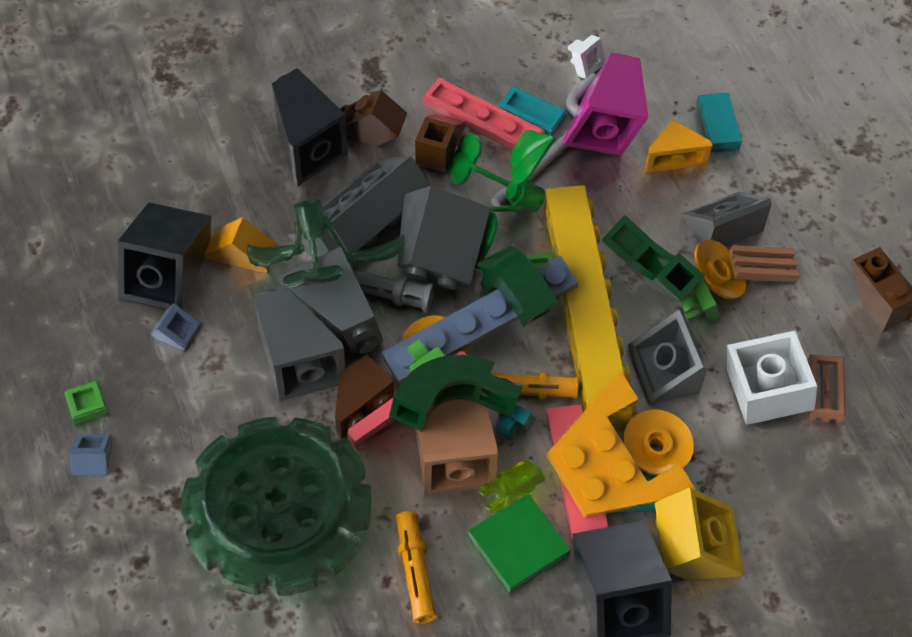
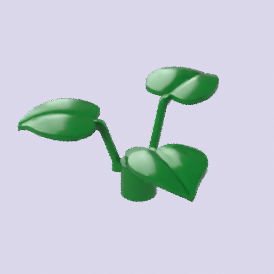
M534 130L524 132L517 140L511 153L510 163L513 169L510 172L512 176V182L475 164L482 153V142L477 135L466 133L461 137L458 149L454 152L449 165V178L451 182L456 185L464 184L473 170L506 186V198L512 204L489 206L490 211L475 265L476 269L480 270L477 263L484 260L498 229V219L494 212L514 211L520 213L522 208L537 212L542 207L545 200V190L528 180L556 138Z

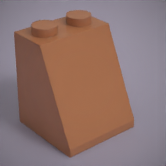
M464 399L450 400L439 405L430 415L422 432L415 429L424 495L495 487L498 449L488 408Z

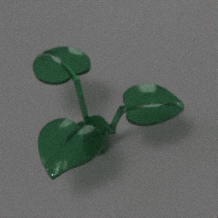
M314 199L299 202L293 206L297 222H294L296 229L295 244L276 247H256L248 244L247 255L249 262L254 266H268L288 261L292 256L305 252V246L301 244L303 234L304 239L309 240L313 269L297 271L286 275L283 278V284L285 287H304L312 283L332 282L343 275L342 268L338 265L322 268L319 266L315 239L324 236V229L328 230L337 247H342L347 260L355 261L356 264L374 263L395 257L403 246L404 235L380 246L348 252L333 228L330 216L324 217L321 200Z

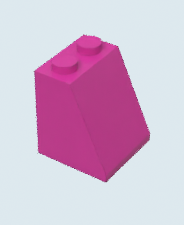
M611 52L580 103L563 139L565 146L618 156L623 155L649 118L640 58Z

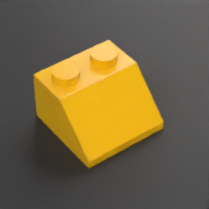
M690 487L654 502L656 510L655 523L659 531L661 545L660 555L668 573L686 580L730 578L745 575L734 508Z

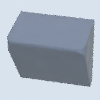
M174 303L164 312L150 335L159 341L185 350L202 322Z
M77 434L69 452L71 473L75 476L107 475L112 449V435Z

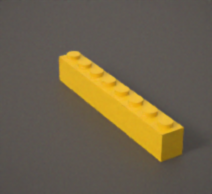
M585 185L546 189L544 211L553 256L556 258L561 255L578 281V287L561 296L575 374L578 376V389L582 410L584 412L617 374L622 372L630 385V373L627 365L622 366L621 356L624 355L623 340L621 336H616L614 328L618 325L617 311L615 307H610L609 304L612 290L610 280L604 279L603 271L606 269L605 254L603 251H598L597 244L600 243L598 224H593L591 218L594 217V202L592 197L587 198ZM636 404L609 418L616 432L624 431L631 418L637 414Z

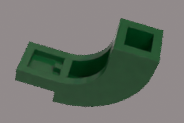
M626 215L602 238V242L619 256L631 271L654 290L675 303H680L704 277L680 253L675 256L667 252Z
M508 246L477 263L483 274L480 285L485 294L488 295L498 289L511 305L523 327L551 312L559 303L533 263L513 246Z
M470 355L438 357L421 364L403 380L393 397L389 417L422 432L430 415L439 405L450 400L464 399L481 404L510 418L517 405L522 388L514 385L508 379L492 375L491 372L495 362Z

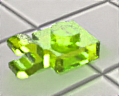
M524 459L497 474L496 481L483 484L478 491L484 497L495 493L494 500L486 504L485 508L491 513H497L505 507L509 495L517 497L529 494L535 489L536 485L546 479L541 467Z

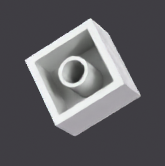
M795 330L727 345L726 370L746 425L815 410L817 384Z

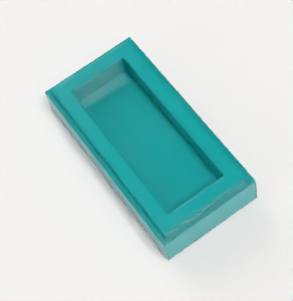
M515 86L510 89L498 105L499 108L545 130L544 134L552 137L567 116L566 110Z
M729 93L698 95L697 106L706 138L711 140L712 143L711 151L740 148L742 138Z

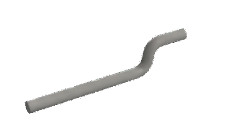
M591 73L567 96L566 107L573 117L579 108V100L584 97L589 86L597 76L595 73ZM566 133L550 147L528 181L534 179L569 147L563 144ZM506 186L491 199L494 206H503L509 201L506 198Z

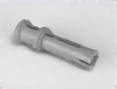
M353 270L364 294L391 299L392 303L399 307L405 304L422 308V311L425 313L431 311L436 292V285L434 283L423 285L410 282L407 277H399L397 280Z

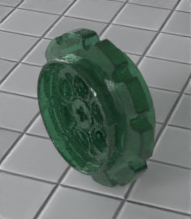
M266 417L243 423L238 426L239 434L235 438L229 439L221 435L208 445L195 461L200 475L195 478H187L185 481L181 499V514L186 524H193L191 528L186 530L188 543L195 557L206 570L210 571L217 567L222 568L220 571L222 582L238 591L260 595L265 587L273 586L276 588L279 596H288L316 588L319 585L318 575L320 573L330 572L332 575H337L353 560L361 548L360 537L355 533L369 529L372 516L371 487L368 484L360 483L366 478L365 466L357 452L346 440H341L337 443L331 442L330 429L314 421L296 417L292 419L289 425L283 426L278 423L276 417ZM283 467L288 469V471L283 474L273 473L278 468ZM245 483L255 484L250 489H240V486ZM309 485H316L319 487L317 490L313 492H306L303 490L305 487ZM242 516L251 517L247 523L238 524L235 522ZM311 518L316 520V522L310 526H302L299 524L304 519ZM273 534L282 536L277 542L271 543L266 541V538Z

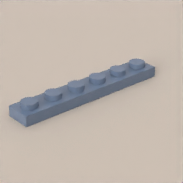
M561 255L537 268L556 299L578 287V281ZM497 289L381 352L382 358L398 385H401L410 373L409 366L416 362L408 352L407 347L418 339L428 352L438 346L445 356L455 355L459 351H463L519 319L507 299Z

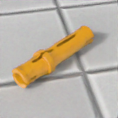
M540 372V375L491 373L496 377L508 379L512 383L522 384V386H518L522 388L520 395L539 396V400H546V396L572 397L574 399H577L578 376H547V372ZM529 384H537V385H557V386H559V387H558V388H556V387H541V386L536 387V386H528V385H529Z
M412 510L403 511L395 516L400 545L397 548L398 555L403 558L413 622L416 624H426L437 619L425 554L428 551L427 543L422 540L418 512L416 513V511Z

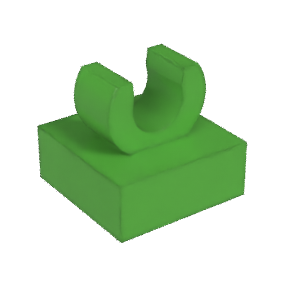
M703 278L693 288L695 295L687 296L680 302L689 321L698 318L703 312L709 323L722 318Z
M419 339L407 347L408 352L416 361L409 366L410 373L427 361L445 356L438 346L428 352Z

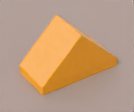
M671 120L648 148L645 171L647 173L708 165L712 149L711 140Z
M242 217L214 230L204 253V258L268 273L278 245Z

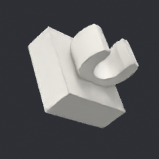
M591 35L583 42L575 40L568 46V50L572 51L573 56L570 60L575 65L578 77L586 79L591 73H594L603 66L606 61L600 37Z

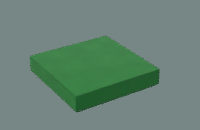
M529 494L468 530L469 538L509 593L565 559L571 553V549Z

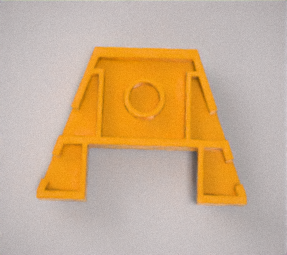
M622 372L614 377L546 455L584 518L627 510L640 505L655 504L654 502L689 487L696 490L680 463L647 481L610 423L609 418L636 404L638 397Z

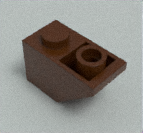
M382 90L369 96L364 95L358 101L350 105H343L340 108L345 113L347 139L376 146L399 137L407 116V112Z
M440 114L426 116L415 140L416 164L446 173L466 122Z
M881 247L852 259L851 265L862 305L882 332L910 319L912 315V286Z
M367 354L339 374L335 423L337 435L341 439L347 435L349 428L394 397V380Z

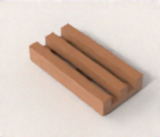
M732 245L729 250L734 279L797 282L801 276L800 271L796 270L798 262L796 259H793L795 249ZM740 265H741V266H756V268L740 267ZM769 267L786 268V270H781V269H768V268H769Z
M810 354L807 361L816 384L817 364H821L822 408H818L817 388L815 410L808 411V420L815 421L817 417L822 418V422H829L830 419H836V423L843 424L846 418L844 358ZM829 365H835L836 410L830 409Z

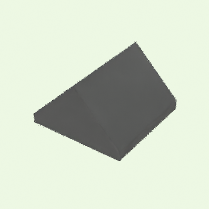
M737 192L685 212L683 217L699 243L704 240H715L724 246H728L763 232L772 204L770 198Z
M677 310L628 344L650 403L656 404L700 393L707 367L683 310Z

